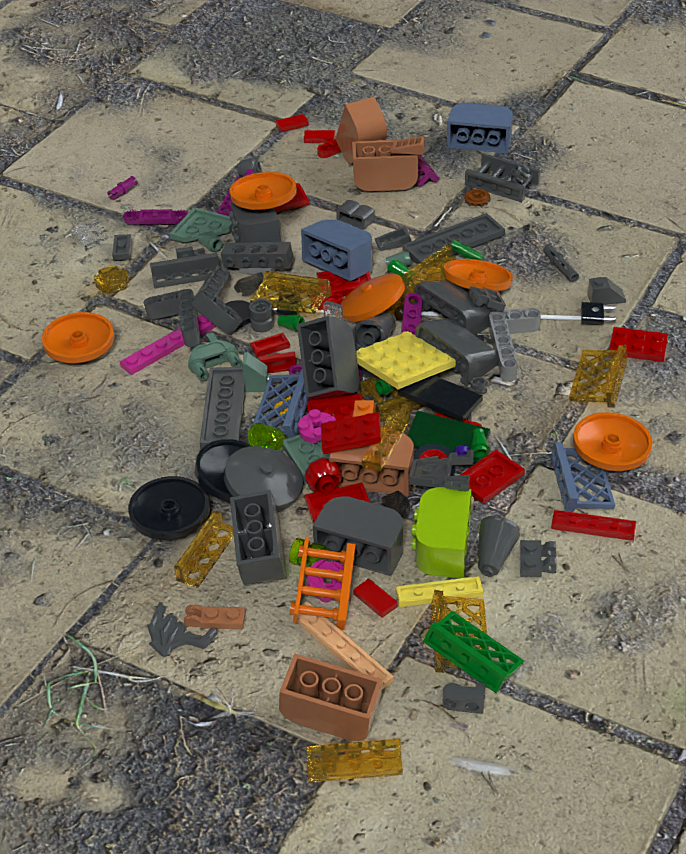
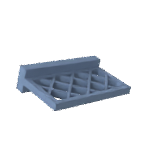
M302 369L300 374L272 375L269 377L250 431L252 436L287 435L288 438L297 436L298 422L303 417L309 400L305 394ZM293 381H297L292 387L289 386ZM274 382H282L275 388L273 387ZM284 387H287V388H288V389H287L286 391H284L282 394H279V393H278V392H279L280 390H282ZM293 393L292 398L287 401L284 400L285 397ZM276 394L277 397L269 402L268 399ZM278 402H283V404H281L277 408L273 407ZM288 407V411L286 413H284L283 415L279 414V412ZM269 408L272 409V411H271L270 413H268L267 415L263 416V413H264L266 410H268ZM277 415V419H275L271 423L268 421L269 419ZM283 421L282 428H274ZM265 422L267 423V426H265L262 429H258L260 425H262Z
M555 443L551 460L565 511L574 512L575 508L614 509L615 501L605 469L595 467L586 462L578 455L575 448H564L563 443ZM567 455H573L577 459L572 460ZM582 461L588 466L585 468L578 463ZM574 467L575 469L579 470L580 473L576 474L571 469ZM591 468L595 469L596 471L599 472V474H598V475L594 474L593 472L590 471V469H591ZM585 474V475H587L588 477H590L592 480L589 482V481H587L586 479H584L582 476ZM575 482H580L584 485V487L580 488L579 486L575 485ZM598 482L603 486V488H598L594 485V483ZM589 488L597 494L593 496L586 492V490ZM582 495L589 501H580L579 496ZM602 496L603 498L608 500V502H602L597 498Z

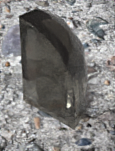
M262 272L239 279L234 285L236 292H241L242 296H246L260 289L264 280Z
M399 490L382 497V506L394 509L401 515L402 519L409 516L410 500Z

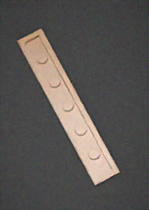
M308 601L302 604L313 607ZM298 613L297 623L350 670L383 679L382 690L394 682V676L326 617Z

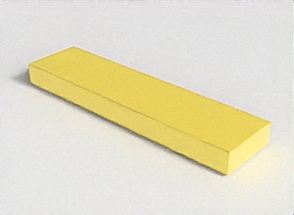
M476 576L396 586V595L399 607L483 597V588L480 577Z

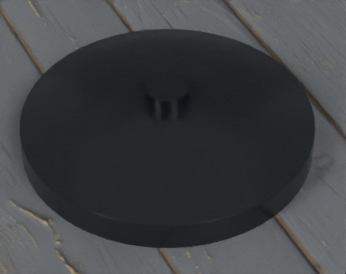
M233 439L216 440L205 445L200 450L195 462V475L200 485L212 496L230 503V497L234 496L229 492L224 482L226 463L234 452L252 445Z
M179 476L161 477L145 483L135 491L128 505L129 518L133 527L144 536L158 540L177 539L193 533L204 524L210 511L209 497L206 490L196 481Z

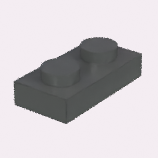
M131 234L114 235L113 260L130 259Z

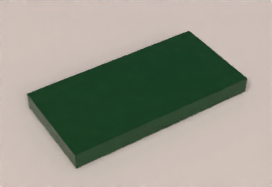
M417 410L407 436L413 441L414 449H419L421 446H426V444L444 445L451 452H454L457 446L471 448L472 431L474 429H483L486 440H488L491 431L489 428ZM474 457L473 464L479 462L481 458Z

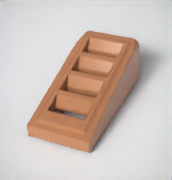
M425 136L393 141L391 153L423 155Z

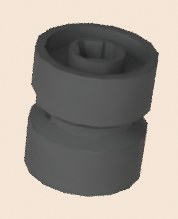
M266 299L252 301L249 305L251 328L253 331L260 333L270 331L274 326L271 302Z

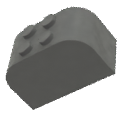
M231 201L229 217L230 221H232L231 232L235 243L281 242L279 219L274 208L246 209L235 205Z
M326 316L297 324L306 398L324 399L356 392L359 387V371L354 336L348 323L339 318Z
M271 490L230 497L236 563L243 585L286 578L280 524Z
M351 497L331 499L325 504L313 524L314 549L342 552V550L346 551L347 543L356 544L353 566L392 576L403 555V519L397 511L382 505Z

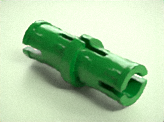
M455 239L449 248L461 254L463 258L482 260L484 254L472 249L471 246H466Z

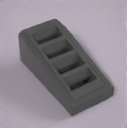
M405 226L375 238L380 251L403 247V244L412 241Z

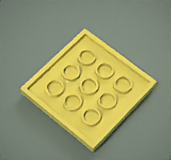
M408 331L356 351L357 364L396 389L403 388L456 366L454 358L428 344L423 339L415 337V335Z

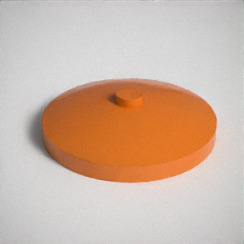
M260 172L244 176L235 181L229 189L230 199L235 205L254 210L269 209L289 202L297 192L295 180L286 174L278 172Z
M476 259L449 261L445 264L443 275L447 280L468 289L471 286H475L480 289L484 287L495 291H502L511 287L513 280L512 273L506 268Z
M385 274L372 278L356 287L342 300L339 312L343 319L348 322H358L374 317L391 307L402 296L405 290V283L401 276L397 274Z
M76 312L61 316L52 321L42 333V345L45 353L52 359L64 363H82L98 358L107 352L114 342V330L111 322L107 318L91 312Z
M602 412L589 415L576 425L573 434V445L578 455L589 464L610 471H627L641 466L650 457L653 446L652 437L644 425L629 416L618 413Z

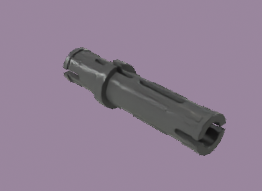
M551 244L543 248V252L550 258V262L556 265L570 282H575L579 278V274Z

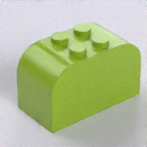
M435 487L427 490L421 496L419 509L415 508L414 521H417V523H413L412 536H416L412 541V550H416V565L423 573L431 576L464 578L471 520L472 489L461 491Z

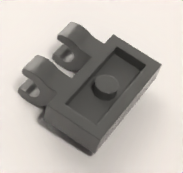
M520 540V577H542V572L556 573L555 541H548L541 545V540Z

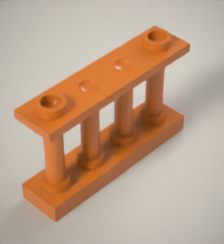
M305 537L304 545L300 544L298 557H302L296 602L291 601L290 615H294L293 623H297L299 613L333 618V621H337L336 627L344 630L356 544L347 543L346 551L335 552L308 548L309 537ZM310 556L338 560L340 563H344L343 570L334 571L306 567V558ZM304 575L336 579L338 582H342L341 589L331 590L302 586ZM301 594L333 598L335 601H339V606L333 610L300 605Z

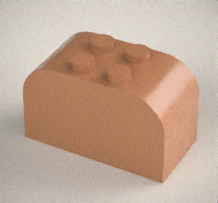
M375 97L345 104L336 135V142L345 160L352 164L353 141H381L386 139V121Z
M398 140L353 141L354 182L358 188L364 191L380 192L409 189L415 185L418 179V155L391 153L393 141Z
M381 431L382 443L331 453L329 461L337 462L342 471V479L338 487L362 482L365 491L409 496L411 489L409 473L414 460L413 441L402 433Z
M294 653L279 692V710L286 719L297 725L346 740L361 741L368 736L381 697L383 679Z

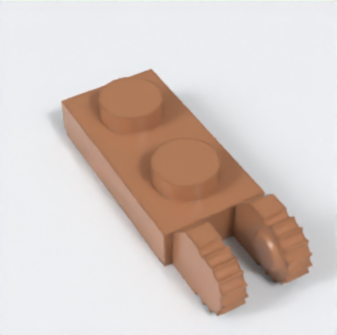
M189 605L185 609L187 614L183 621L185 626L201 627V629H244L245 607H200L199 605Z

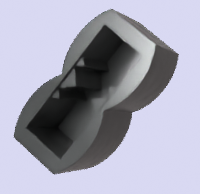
M346 200L337 209V220L363 230L375 220V210L368 205H360L356 201Z

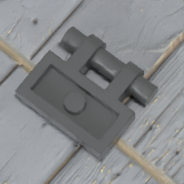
M475 286L469 288V295L475 305L481 306L484 303L492 311H504L506 304L499 291L484 287L480 289Z

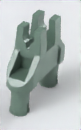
M213 332L206 334L209 342L203 345L199 343L191 347L192 353L189 357L188 368L191 372H195L200 381H203V378L207 380L209 377L206 368L224 362H229L232 367H236L235 365L237 367L243 366L242 360L238 357L237 348L229 342L218 340Z

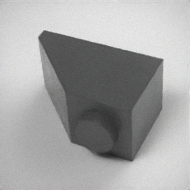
M607 277L589 278L588 298L590 302L603 303V305L626 303L623 290Z

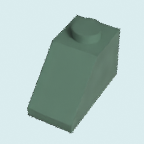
M244 352L243 373L245 392H264L271 373H268L267 365L248 352Z

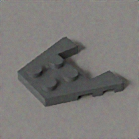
M467 450V454L459 456L457 452L450 453L448 458L439 459L438 456L413 460L409 473V485L469 491V475L450 476L452 465H473L474 450Z

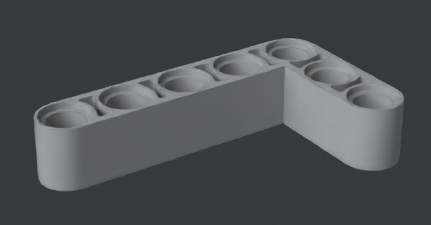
M536 308L493 311L489 314V334L493 349L497 351V366L503 381L510 382L517 378V358L510 334L538 331L540 329L541 312Z

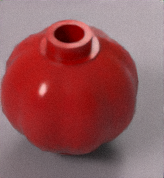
M319 458L308 465L304 476L308 487L313 492L322 491L323 493H330L341 482L342 471L337 462H330L329 459Z

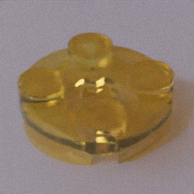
M117 266L104 267L98 271L99 274L97 276H94L95 286L101 290L102 294H109L128 288L129 277L128 272L124 268L120 270L117 269Z

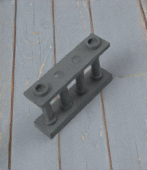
M482 153L481 167L477 171L471 169L465 171V185L522 203L525 200V187L528 183L539 184L540 170L527 166L528 170H530L529 180L525 184L514 183L510 178L512 176L510 172L515 165L521 167L522 164ZM486 170L493 171L492 175L484 174ZM500 174L508 176L505 180L498 178Z

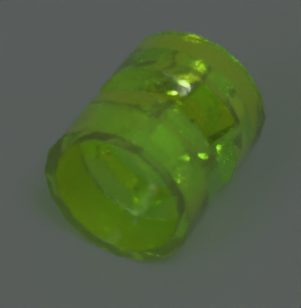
M259 422L250 427L247 435L251 446L268 447L277 451L284 442V434L279 428Z
M298 537L294 540L289 553V562L291 564L301 566L302 557H298L300 544L304 545L305 539ZM309 541L308 548L327 550L325 545L315 542L310 544ZM307 556L305 566L311 567L315 562L324 560V558Z

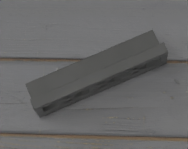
M217 252L150 263L154 288L205 281L210 274L208 272L213 271L219 264Z

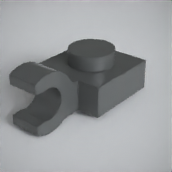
M190 246L176 249L177 259L206 254L204 248L193 250V247Z

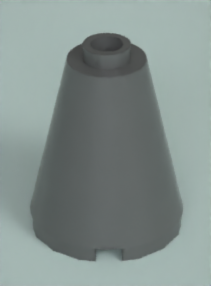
M382 313L358 322L353 329L355 343L368 347L376 342L388 339L395 326L394 317L390 313Z
M488 516L481 520L479 526L478 569L485 576L492 577L499 573L520 537L519 526L507 518L502 517L501 521L496 520V516Z

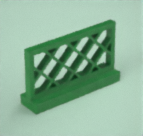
M451 611L438 623L434 622L423 640L425 644L477 681L485 683V686L494 693H497L502 685L524 663V660L454 611ZM451 619L459 625H452ZM455 632H461L463 636H458ZM469 634H473L477 638L470 637ZM473 644L480 645L481 649L474 648ZM487 646L492 647L495 651L488 650ZM491 657L499 658L500 662L493 661ZM505 659H509L513 663H507Z

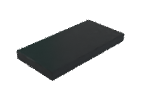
M434 375L398 389V395L462 422L483 400V395Z

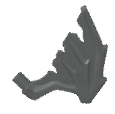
M162 602L158 603L150 624H147L151 636L149 645L162 657L169 656L173 649L184 645L205 649L212 643V639L217 634L214 628H210L205 635H196L190 631L184 634L186 627L182 625L181 621L176 623L177 618L172 613L167 614L163 620L162 615L166 609Z

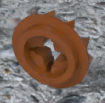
M472 189L465 193L464 199L466 203H469V206L482 207L483 204L487 205L488 201H490V194L482 189Z

